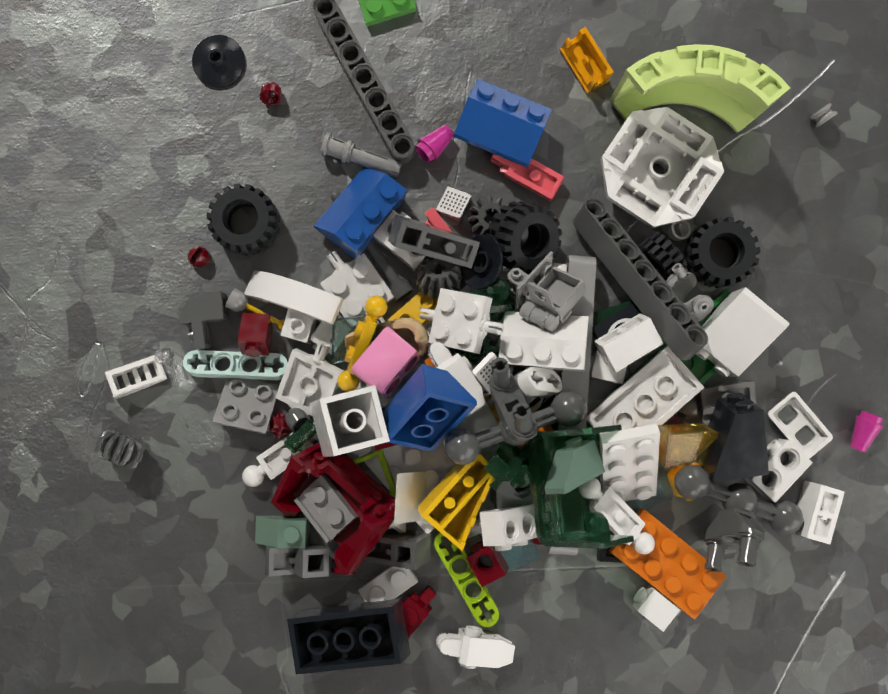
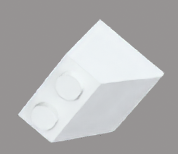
M746 287L729 293L703 324L702 328L708 335V343L696 355L703 360L709 359L715 364L714 370L723 377H739L790 323Z
M375 385L309 403L323 457L337 456L390 441Z

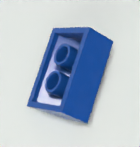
M477 78L453 137L528 168L552 109Z
M363 167L315 223L314 228L356 260L374 239V233L392 211L396 212L404 203L407 190L386 173Z
M422 364L382 411L390 440L388 443L433 452L477 406V401L448 371Z

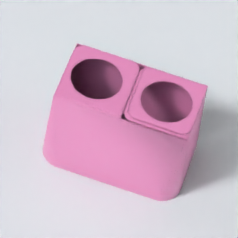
M386 327L356 361L351 371L367 385H375L377 392L388 398L421 357L417 350L390 327Z

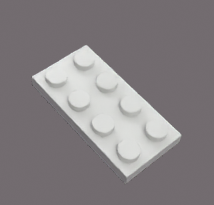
M666 346L587 415V422L599 436L600 434L657 424L659 428L697 395L704 386L671 349Z
M657 424L600 434V457L605 472L600 475L601 489L604 486L611 487L624 502L636 499L646 500L651 496H656L660 431Z

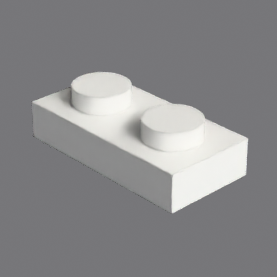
M391 566L359 588L358 592L366 603L392 600L418 583V579L410 569Z

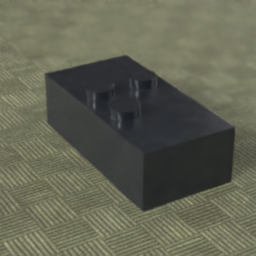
M401 598L300 610L287 619L296 675L401 664L410 655Z

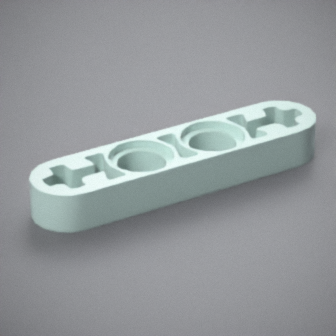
M205 350L190 351L183 359L185 370L194 377L281 380L288 363L287 359L278 353H269V356L250 357L243 355L241 352ZM196 358H199L202 363H210L211 370L208 371L207 365H198L197 369H194L190 364L194 363ZM220 359H229L230 367L227 370L218 371L216 369V364ZM249 359L257 361V368L254 371L245 372L243 370L245 361ZM262 360H265L267 366H274L276 361H279L281 366L284 367L279 368L277 373H274L271 367H264L265 372L262 373Z

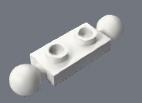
M315 423L311 424L309 432L306 433L304 428L293 432L257 456L256 459L260 465L246 467L242 473L243 482L247 486L256 487L262 483L265 474L272 480L284 472L292 456L313 446V441H319Z
M596 478L578 487L580 494L584 498L593 499L588 508L623 544L630 545L633 542L634 549L640 554H649L653 551L655 547L653 536L647 532H640L646 524L611 487L604 486L601 489L600 482Z

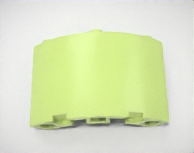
M714 45L677 46L676 49L653 53L627 68L609 101L625 121L632 111L645 110L659 105L684 104L694 106L721 118L738 133L785 94L790 87L768 66L763 63L761 65L745 57L746 54Z

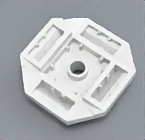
M669 107L632 111L600 159L606 199L650 228L694 218L724 173L714 137ZM653 164H660L664 168V174L655 173Z

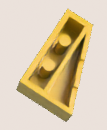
M480 453L476 460L470 464H455L417 507L420 515L463 551L466 544L465 541L471 528L474 526L478 511L486 498L497 469Z

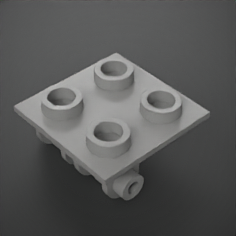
M552 251L529 275L519 268L509 271L507 301L515 307V312L520 311V308L526 302L525 296L529 295L527 283L531 282L537 285L553 266Z
M227 378L212 422L266 434L269 431L270 419L276 402L275 397L280 385L254 379Z

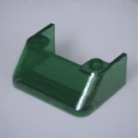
M621 424L538 432L534 438L529 439L527 447L536 534L538 540L544 546L606 549L634 542L633 535H610L607 518L600 512H590L589 499L584 498L580 494L578 487L566 494H546L545 485L555 452L565 447L566 441L576 437H582V440H595L599 449V433L622 430Z

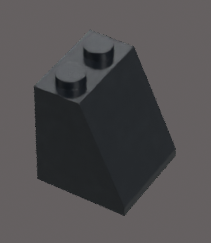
M730 393L726 398L717 399L696 458L697 463L706 470L713 483L769 474L764 410L742 393Z

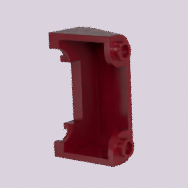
M317 443L291 457L270 503L284 515L296 516L301 514L302 511L294 500L319 476L326 474L359 516L334 538L340 545L334 553V561L340 569L349 575L360 566L393 523L395 518V498L346 454L323 457L320 443Z

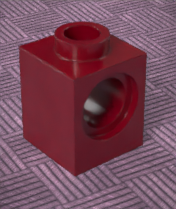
M482 540L470 547L471 552L466 557V560L481 587L507 574L509 566L501 552L495 551V546H483ZM480 556L490 557L493 565H484L480 560Z

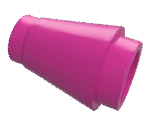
M443 125L419 139L415 150L425 162L436 161L454 138V133L447 125Z
M863 410L860 416L856 415L850 447L866 452L883 428L881 424L884 418Z

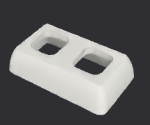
M796 392L788 394L768 411V417L784 436L808 459L833 439L832 434ZM790 405L797 413V416L788 425H785L778 417V412L785 406ZM806 425L814 433V438L803 446L796 439L795 434Z

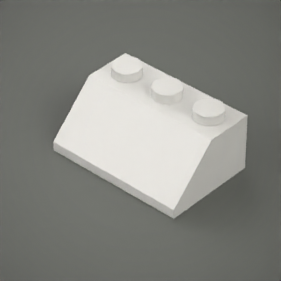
M506 311L503 321L504 329H502L503 333L500 337L499 358H505L509 366L539 367L551 370L585 372L589 316L570 315L563 324L559 323L557 329L551 332L540 328L539 325L533 322L526 321L525 318L519 315V312Z

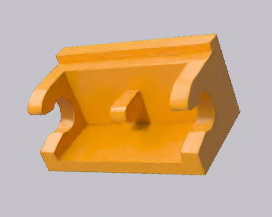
M586 26L580 29L577 36L573 39L568 37L559 50L586 94L609 82L614 73Z

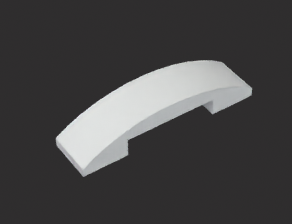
M254 270L244 293L247 297L265 303L270 302L331 325L334 324L343 303L342 298L283 276Z

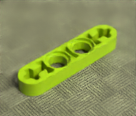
M440 532L437 533L434 542L435 549L474 618L483 627L495 625L499 619V610L487 587H481V592L476 597L469 596L465 591L469 583L475 582L480 585L466 560L468 556L466 550L463 549L460 553L453 554L447 560L445 556L450 555L449 550L446 546L440 547L439 545L442 542L441 537L444 535ZM451 542V547L455 552L458 547ZM456 559H463L467 562L468 568L465 572L456 573L453 570L452 564ZM485 596L488 598L483 600L487 610H494L491 613L492 618L489 620L486 617H480L482 609L478 602Z

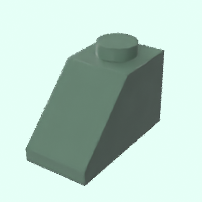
M576 437L566 441V446L555 452L545 485L546 494H566L605 472L595 440H582V437Z
M256 516L255 543L275 548L305 549L310 544V521L306 516Z

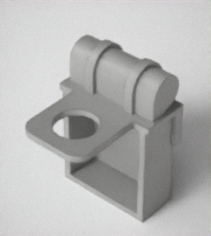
M552 266L537 285L531 282L527 283L529 295L525 296L526 302L520 308L519 315L525 318L526 321L539 325L544 330L555 331L559 323L563 324L571 315V309L586 292L584 280Z

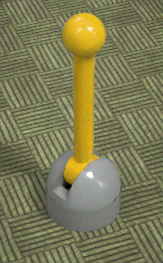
M236 288L230 294L225 305L226 308L236 312L246 308L253 313L267 314L248 304L247 296ZM270 315L271 322L277 324L279 329L282 330L285 320H279Z

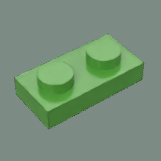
M358 0L366 27L416 12L414 0Z

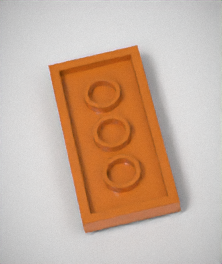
M640 508L636 514L646 524L640 532H647L653 536L655 540L653 551L649 554H640L634 549L633 542L630 545H626L617 539L609 549V552L695 620L727 576L722 572H712L704 569L706 559L649 512Z

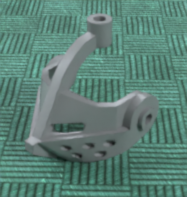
M677 263L672 267L673 274L669 276L666 283L683 303L685 297L695 287L697 279L693 273L687 272L681 263ZM697 295L688 302L683 303L698 322L704 319L714 307L713 300L706 295Z

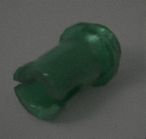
M306 419L292 435L288 434L286 436L285 446L294 454L298 451H303V446L317 433L315 424Z

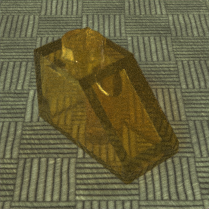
M704 423L658 425L660 431L658 462L661 463L662 467L668 469H676L680 465H690L718 438V432Z

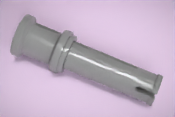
M328 132L324 137L320 150V155L322 156L327 154L341 159L342 163L353 162L386 173L394 178L398 177L402 166L401 161L357 147L351 140L346 142L334 138Z

